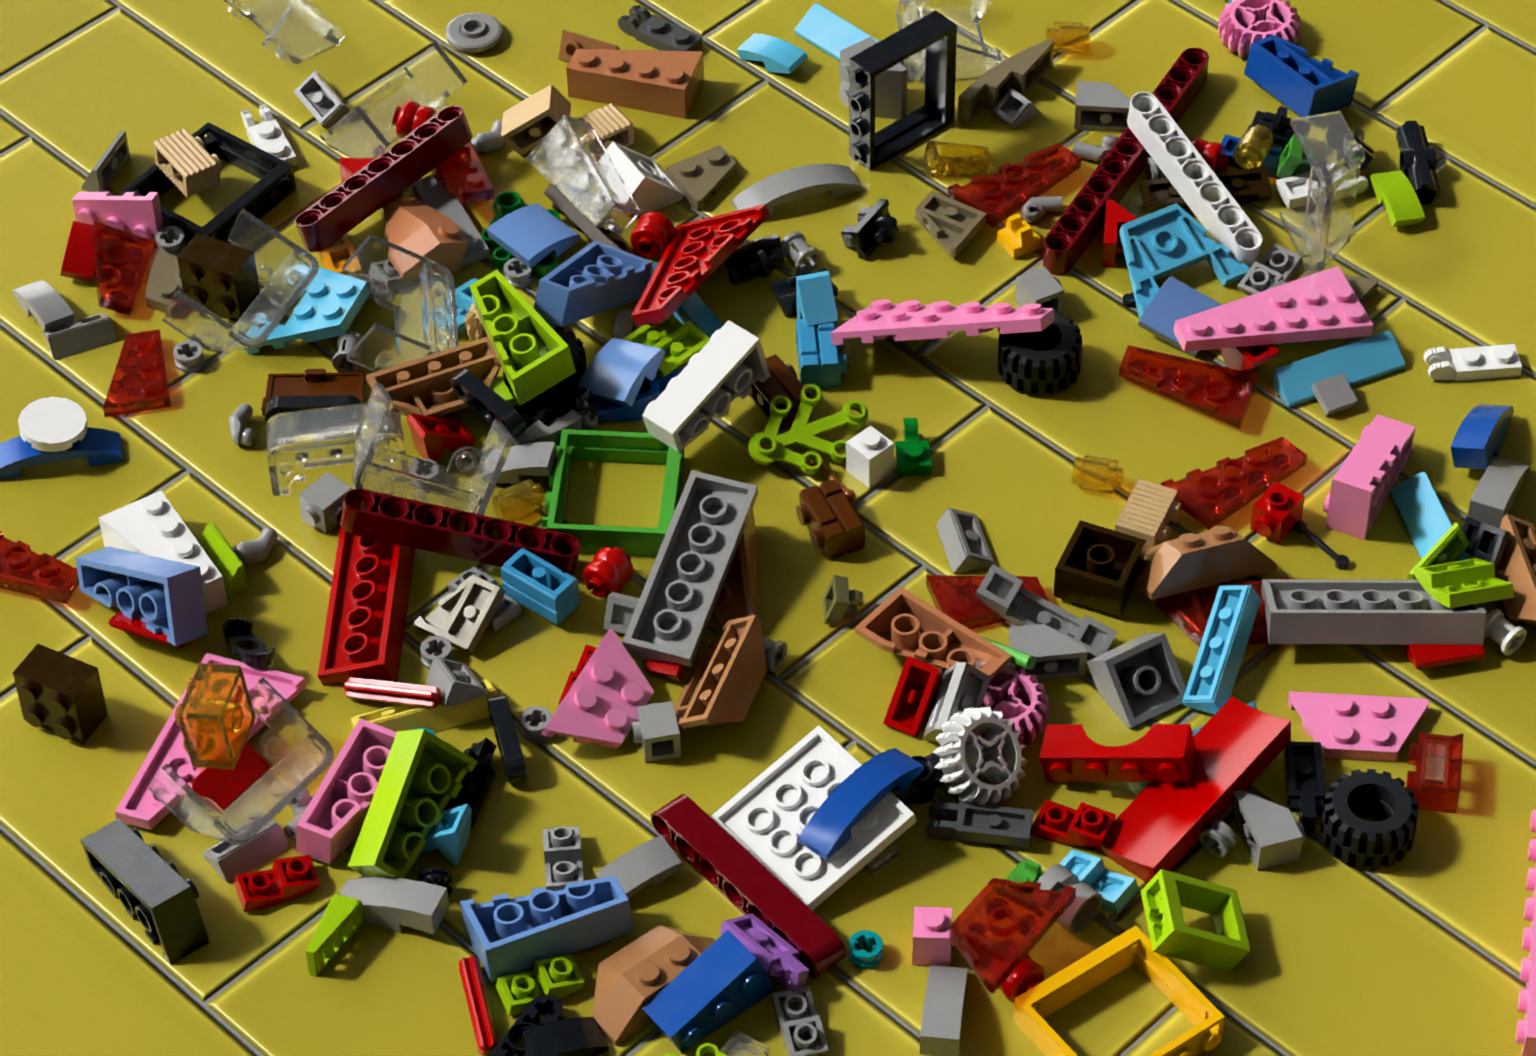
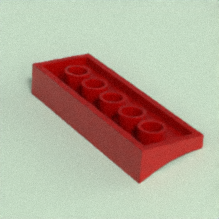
M340 526L318 670V678L322 685L344 683L350 677L398 682L416 548L352 535Z
M1232 696L1194 736L1196 754L1191 781L1173 783L1151 782L1117 817L1102 846H1095L1096 850L1146 883L1160 869L1171 871L1199 841V834L1204 829H1207L1213 820H1218L1232 805L1233 791H1245L1291 742V720L1259 711Z

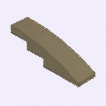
M1048 39L1027 48L999 63L978 78L958 97V121L969 125L984 107L993 110L1010 88L1025 96L1052 67L1054 41Z

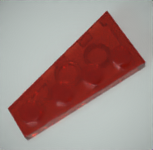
M471 142L431 170L432 177L437 181H444L445 188L463 204L494 200V187Z
M1057 143L1024 156V161L1019 164L1007 163L999 166L998 172L985 177L983 174L971 178V183L960 187L958 183L949 186L948 197L987 213L986 223L994 227L1021 209L1030 198L1040 196L1081 167V157Z
M1128 345L1119 367L1120 378L1238 429L1241 428L1257 384L1258 374Z
M1280 437L1246 450L1245 455L1237 459L1227 457L1217 461L1216 467L1203 472L1198 468L1186 473V478L1176 482L1173 479L1161 482V485L1179 490L1178 503H1182V509L1209 530L1263 494L1275 481L1281 482L1306 465L1307 454L1284 437Z
M0 531V588L67 604L79 585L77 569L46 553L39 555L31 551L30 545L19 540L15 543L5 538L3 532Z

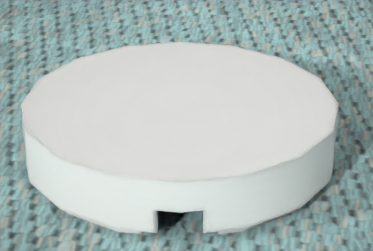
M60 397L41 398L29 403L21 411L18 419L21 439L24 442L26 440L31 443V447L36 450L46 452L65 451L73 447L72 443L78 439L80 442L85 437L87 418L83 408L72 400Z

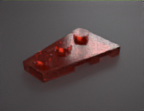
M94 221L92 238L98 306L130 316L156 241Z
M160 329L126 335L103 406L105 417L171 407Z
M926 575V586L936 609L968 629L1007 621L975 595L985 576ZM1016 576L1023 580L1021 587L1048 601L1037 577Z

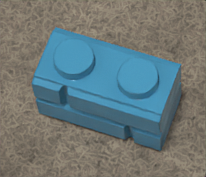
M804 319L797 320L796 345L800 382L802 385L815 384L818 387L823 386V388L839 387L841 385V373H847L846 353H839V350H844V345H832L830 333L836 329V321L807 326Z
M521 548L503 564L501 577L504 580L502 587L506 591L505 595L552 623L560 625L579 606V593H577L578 579L568 573H563L561 569L530 551Z

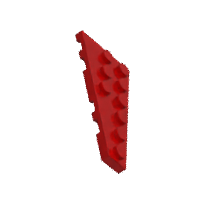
M766 204L678 225L675 234L669 241L631 315L636 327L646 324L656 326L663 323L770 216Z

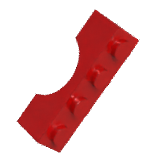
M1047 724L1039 759L1047 782H1190L1196 745L1190 724H1154L1139 740L1127 745L1114 747L1100 745L1092 741L1086 735L1082 724Z

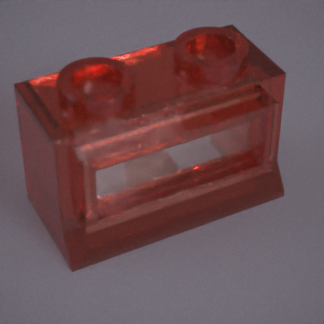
M1419 732L1417 743H1410L1407 764L1414 765V771L1407 772L1406 787H1411L1413 790V798L1418 800V809L1456 814L1460 793L1464 734L1446 736Z

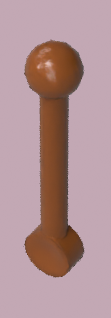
M822 459L819 471L829 481L834 479L838 481L823 465ZM810 460V466H816V463ZM838 481L849 501L853 502L856 498L855 492L851 489L847 490Z

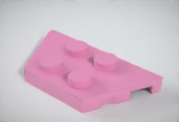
M612 629L607 631L541 734L549 738H552L554 734L573 737V742L583 744L596 743L600 747L616 750L622 744L632 728L631 722H636L637 706L646 705L654 690L615 631Z
M1289 691L1288 706L1290 709L1295 708L1302 719L1301 726L1307 735L1312 737L1314 742H1321L1322 758L1396 762L1403 751L1405 742L1409 741L1415 733L1419 720L1427 714L1429 699Z

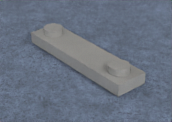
M441 172L420 178L412 184V190L417 198L454 221L468 240L461 267L490 258L488 246Z

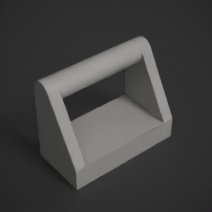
M956 662L945 670L923 739L938 743L935 738L943 733L941 726L945 722L950 721V717L953 714L963 712L964 709L970 707L980 708L991 677L967 662Z

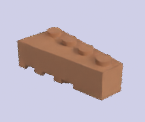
M576 49L566 68L568 97L605 104L613 103L615 106L686 119L704 81L703 51Z

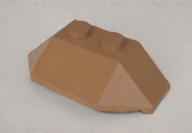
M487 336L366 375V381L378 401L407 414L438 417L469 407L453 391L450 385L452 377L463 369H467L492 389L501 364Z
M1506 514L1502 518L1500 528L1511 533L1499 566L1494 564L1495 578L1513 583L1514 598L1502 599L1504 611L1508 617L1516 622L1520 621L1536 627V528L1533 523Z
M1215 526L1210 531L1199 534H1182L1178 539L1166 541L1149 548L1136 578L1135 587L1151 600H1156L1276 570V563L1230 527Z
M757 615L728 620L722 628L724 632L711 642L697 660L674 707L677 722L682 729L736 724L743 722L747 716L748 709L767 671L761 623Z
M658 925L599 963L592 1017L599 1029L617 1046L650 1024L651 1020L642 1008L712 945L715 940L711 937Z

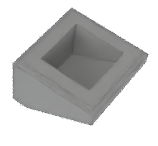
M1010 88L991 112L1012 128H1016L1036 116L1039 110L1031 101Z

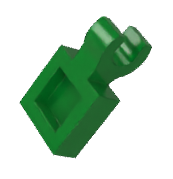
M903 418L904 441H895L897 475L932 474L929 440H919L917 418Z

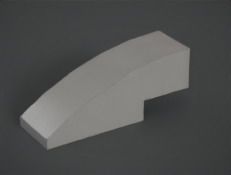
M1496 456L1487 467L1471 497L1468 516L1500 528L1502 518L1506 514H1510L1530 466Z
M364 877L346 881L339 893L340 895L362 901L364 923L401 933L404 926L434 935L449 908L447 887L404 878Z
M930 965L922 1015L920 1055L959 1056L968 968Z

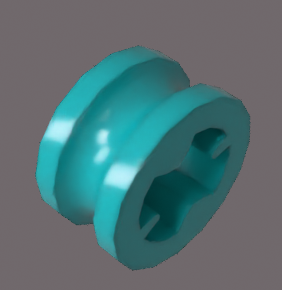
M867 930L853 934L849 940L850 962L860 969H871L879 965L883 956L881 937L877 933ZM865 947V949L867 950L872 949V952L867 953L864 949L859 950V948Z

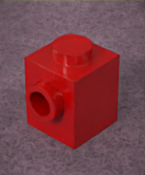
M1275 481L1253 504L1250 529L1280 544L1294 529L1295 522L1302 520L1305 496Z

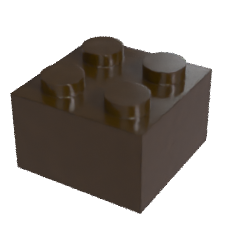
M197 233L177 256L185 305L212 313L224 319L242 323L261 300L254 251Z
M1080 520L1055 567L1054 597L1120 617L1135 587L1136 578L1143 565L1146 540Z
M37 644L13 672L23 718L34 727L45 728L63 739H71L84 745L108 716L97 667Z

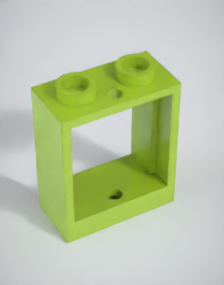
M1160 869L1141 890L1153 952L1230 972L1251 951L1237 890ZM1181 906L1211 914L1216 934L1185 926Z

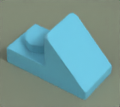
M829 271L796 276L797 320L804 319L807 326L838 320Z
M468 804L441 812L444 816L438 826L432 827L425 837L426 844L420 854L438 849L454 866L459 864L470 837L472 808Z

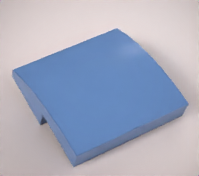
M538 203L519 208L487 228L489 238L529 268L534 267L551 252H554L556 257H559L581 239L580 234Z
M1170 276L1141 316L1138 326L1183 351L1173 332L1175 321L1222 304ZM1188 351L1185 353L1195 358L1199 351Z
M613 337L593 358L576 390L589 387L592 394L591 397L632 407L643 380L653 382L666 351L661 348Z

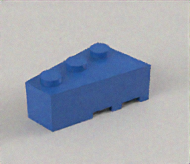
M1275 35L1251 43L1244 74L1258 86L1273 95L1279 102L1297 113L1299 117L1310 121L1352 104L1359 73L1350 70L1346 74L1333 68V61L1326 58L1322 62L1307 56L1308 50Z
M727 930L642 1009L662 1034L683 1053L777 989L758 959Z

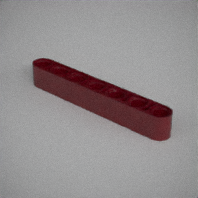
M454 105L442 109L300 213L295 219V224L305 249L308 252H319L326 249L469 143L473 135L463 108Z
M352 489L345 494L343 500L341 526L343 530L352 535L502 567L517 551L524 548L561 569L563 573L574 576L577 569L581 544L576 537L567 533L365 489Z
M681 794L651 814V821L657 833L662 835L673 849L744 915L754 914L800 952L798 958L810 970L809 976L813 978L818 977L846 957L847 951L841 938L688 796Z

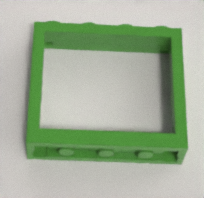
M562 429L560 445H556L558 452L554 463L557 464L556 467L552 468L549 476V487H553L552 492H546L545 511L549 512L548 517H542V528L573 535L581 544L580 553L596 554L603 547H617L626 552L625 555L657 557L674 510H676L680 500L685 449L677 452L650 434L642 432ZM573 460L665 464L666 470L658 528L563 524Z

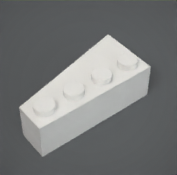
M729 320L721 329L716 330L703 349L691 357L688 365L681 373L669 381L666 389L659 397L647 405L642 417L648 434L680 452L708 429L712 417L721 418L729 411L730 402L736 397L744 399L752 392V387L750 386L757 380L763 383L771 377L760 339Z
M162 491L98 517L105 547L110 546L200 566L203 579L202 588L205 613L208 614L228 605L223 576Z

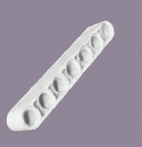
M1144 91L1134 94L1130 100L1127 117L1128 127L1201 224L1207 229L1217 244H1224L1230 250L1229 254L1240 264L1244 262L1250 268L1259 259L1263 240L1261 233L1158 98L1152 93Z

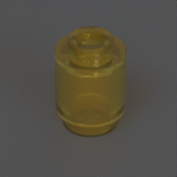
M1053 22L1052 28L1047 27L1046 40L1054 41V52L1081 54V51H1089L1090 26H1083V23Z
M1262 125L1248 128L1233 150L1235 162L1243 169L1261 167L1273 147L1272 132Z
M1085 455L1084 458L1076 457L1072 471V484H1078L1080 489L1113 494L1115 488L1120 489L1122 486L1124 468H1119L1118 460Z
M531 479L499 490L498 495L492 497L493 508L498 519L512 522L542 511V503L545 502V494L539 483L534 484Z

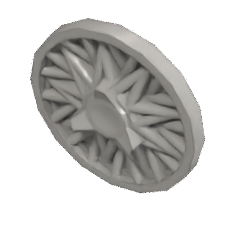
M479 12L465 13L455 17L448 23L445 30L447 42L453 48L469 53L483 52L493 48L500 42L502 37L501 23L495 17Z

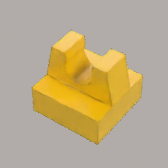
M1019 213L1008 217L1006 227L997 231V241L1013 259L1041 249V238L1025 220L1022 221V216Z

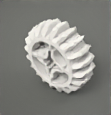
M970 707L964 709L963 712L953 714L950 717V721L945 722L941 726L943 733L935 738L941 747L936 748L932 752L940 757V762L934 768L942 769L944 775L940 782L950 783L948 793L958 794L959 802L995 805L999 801L1007 800L1011 797V792L1020 788L1018 780L1026 775L1021 766L1029 761L1021 756V751L1026 745L1019 744L1017 738L1021 732L1011 730L1013 720H1003L1002 711H991L990 707ZM972 729H975L984 734V738H982L980 735L976 736L972 732ZM978 775L981 778L986 777L990 782L988 784L983 783L976 777Z

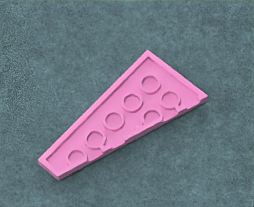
M1338 265L1176 320L1173 332L1183 351L1188 352L1371 336L1374 325Z
M888 299L872 301L869 307L858 311L856 316L830 334L832 345H844L845 340L855 337H861L862 343H874L875 340L887 338L889 335H893V340L895 341L948 338V332L966 330V336H979L980 333L989 332L994 328H997L1000 334L1043 331L1055 322L1054 308H1041L1040 304L1035 303L1026 304L1022 307H1011L1010 303H996L989 307L980 306L979 302H967L960 306L950 305L948 301H937L930 305H920L918 300L891 304Z
M206 653L115 811L116 819L119 818L126 824L151 830L193 791L192 781L236 740L241 738L247 742L305 689V678L265 667H251L241 661Z

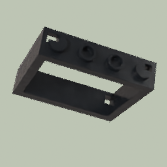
M937 10L850 58L849 155L854 161H858L869 171L954 122L957 25ZM926 48L924 105L875 133V76Z
M208 122L193 133L192 136H198L202 139L210 155L216 154L218 158L261 180L203 227L160 205L164 227L175 226L182 229L186 246L197 233L231 244L296 190L293 165ZM155 164L130 183L122 192L123 195L125 192H135L137 196H146L149 192H158L160 197L173 187L175 183L173 184L172 180H169V177H166L162 169L160 170L159 166Z

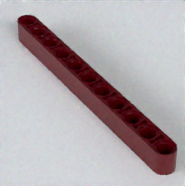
M1201 48L1184 50L1152 93L1158 98L1176 123L1179 122L1206 85L1209 55ZM1128 126L1045 237L1043 267L1045 266L1052 275H1063L1072 269L1105 223L1106 200H1113L1119 204L1144 170L1145 160L1151 157Z

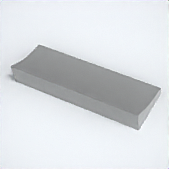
M691 470L622 641L633 660L664 661L691 667L757 499L758 486Z
M1262 579L1261 593L1266 615L1268 644L1483 645L1486 611L1483 603L1448 608L1429 595L1418 580Z

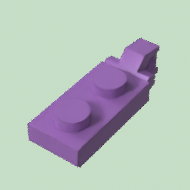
M754 914L722 922L720 934L722 935L729 930L758 959L763 969L770 973V976L779 977L782 986L792 992L805 987L810 970L799 960L800 952Z

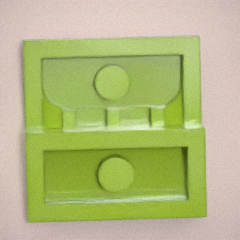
M671 314L663 323L656 326L642 325L622 340L665 350V355L656 373V376L664 378L689 361L694 354L699 353L710 341V338L691 321L682 324Z
M1479 558L1414 568V575L1421 586L1436 601L1448 608L1514 598L1513 583L1495 578L1494 563Z

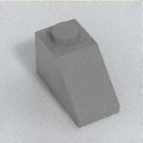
M1077 81L1074 129L1124 132L1128 126L1127 117L1131 99L1110 83Z
M1046 624L1009 627L1008 647L1036 658L1035 667L1032 670L1025 669L1027 676L1036 675L1037 680H1048L1086 675L1087 649L1084 645ZM1011 663L1012 669L1014 671H1018L1023 668Z
M1243 790L1233 791L1231 816L1257 870L1300 860L1302 844L1306 842V836L1302 824L1295 822L1290 810Z

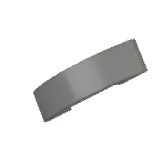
M812 164L788 169L758 181L734 197L732 205L738 211L766 204L770 216H773V206L826 191L832 199L860 192L861 185L848 166Z
M992 564L975 594L992 610L1015 626L1048 625L1084 645L1087 649L1088 660L1108 651L1117 631L1088 615L1085 616L1084 620L1021 587L1023 580Z

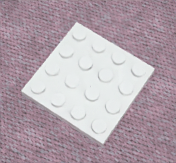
M819 725L710 816L812 911L917 822L915 814L890 792L851 828L852 838L829 860H825L799 843L798 837L822 803L850 774L861 766L852 755Z

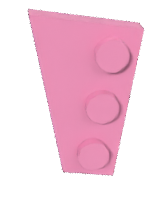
M78 192L72 199L77 222L104 227L105 232L157 247L155 236L159 230L164 228L158 192H149L146 196H137L135 192H125L123 196H113L109 192Z

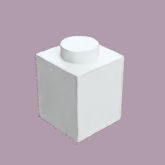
M870 425L846 442V471L865 486L871 488L894 472V443Z

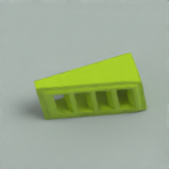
M336 893L332 896L306 949L310 975L318 976L364 923L362 901Z

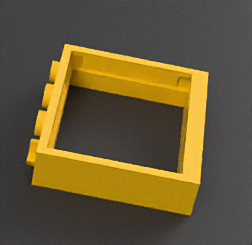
M1135 925L1016 997L1013 1022L1045 1056H1078L1044 1019L1133 964L1195 1026L1149 1056H1196L1204 1050L1210 1051L1214 1049L1222 1040L1225 1016L1165 955L1153 952L1151 940Z

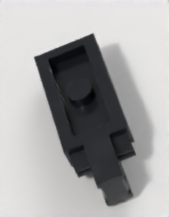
M487 737L478 743H473L471 748L463 752L477 760L478 763L472 772L466 773L460 782L462 788L457 796L450 798L443 809L444 811L468 804L472 808L470 829L474 827L496 774L492 770L493 767L489 764L497 746Z
M1290 742L1283 749L1287 805H1289L1290 812H1299V822L1302 824L1305 832H1315L1316 812H1323L1326 795L1321 742Z

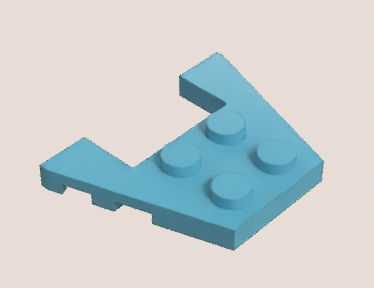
M1177 203L1125 223L1119 230L1139 318H1141L1160 290L1155 282L1157 279L1207 260L1224 287L1243 279L1250 268L1244 262L1241 264L1229 254L1230 250L1224 244H1217L1206 234L1207 229Z
M296 261L285 278V282L289 290H307L304 296L293 309V313L285 325H255L243 345L248 354H256L260 351L259 347L273 345L274 349L286 347L291 340L303 338L304 342L308 343L344 335L371 293L368 283L302 261Z

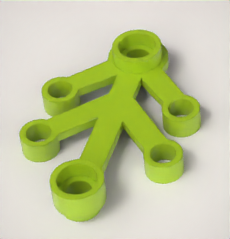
M807 384L801 390L799 397L801 403L790 431L777 435L782 418L787 417L791 409L790 399L784 395H777L772 399L770 405L771 414L764 432H758L751 437L748 444V452L751 458L761 465H768L779 460L801 468L806 474H816L822 463V458L818 453L831 457L837 463L846 462V454L840 455L835 449L842 448L846 451L847 442L845 440H837L833 443L816 436L841 426L852 431L863 428L868 418V409L862 402L852 400L845 403L840 412L807 424L813 407L819 403L821 397V390L817 385ZM805 393H813L816 398L810 399ZM783 404L786 409L779 410L775 405ZM850 410H856L860 415H853ZM760 444H767L771 449H763ZM797 444L813 451H808L802 455L786 447ZM813 460L816 466H809L805 461Z

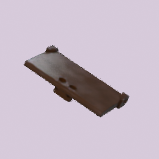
M306 369L304 373L268 374L266 396L262 401V415L265 416L267 402L274 397L320 395L355 396L362 401L364 414L365 372L326 373L325 369ZM316 408L305 411L306 413H323Z

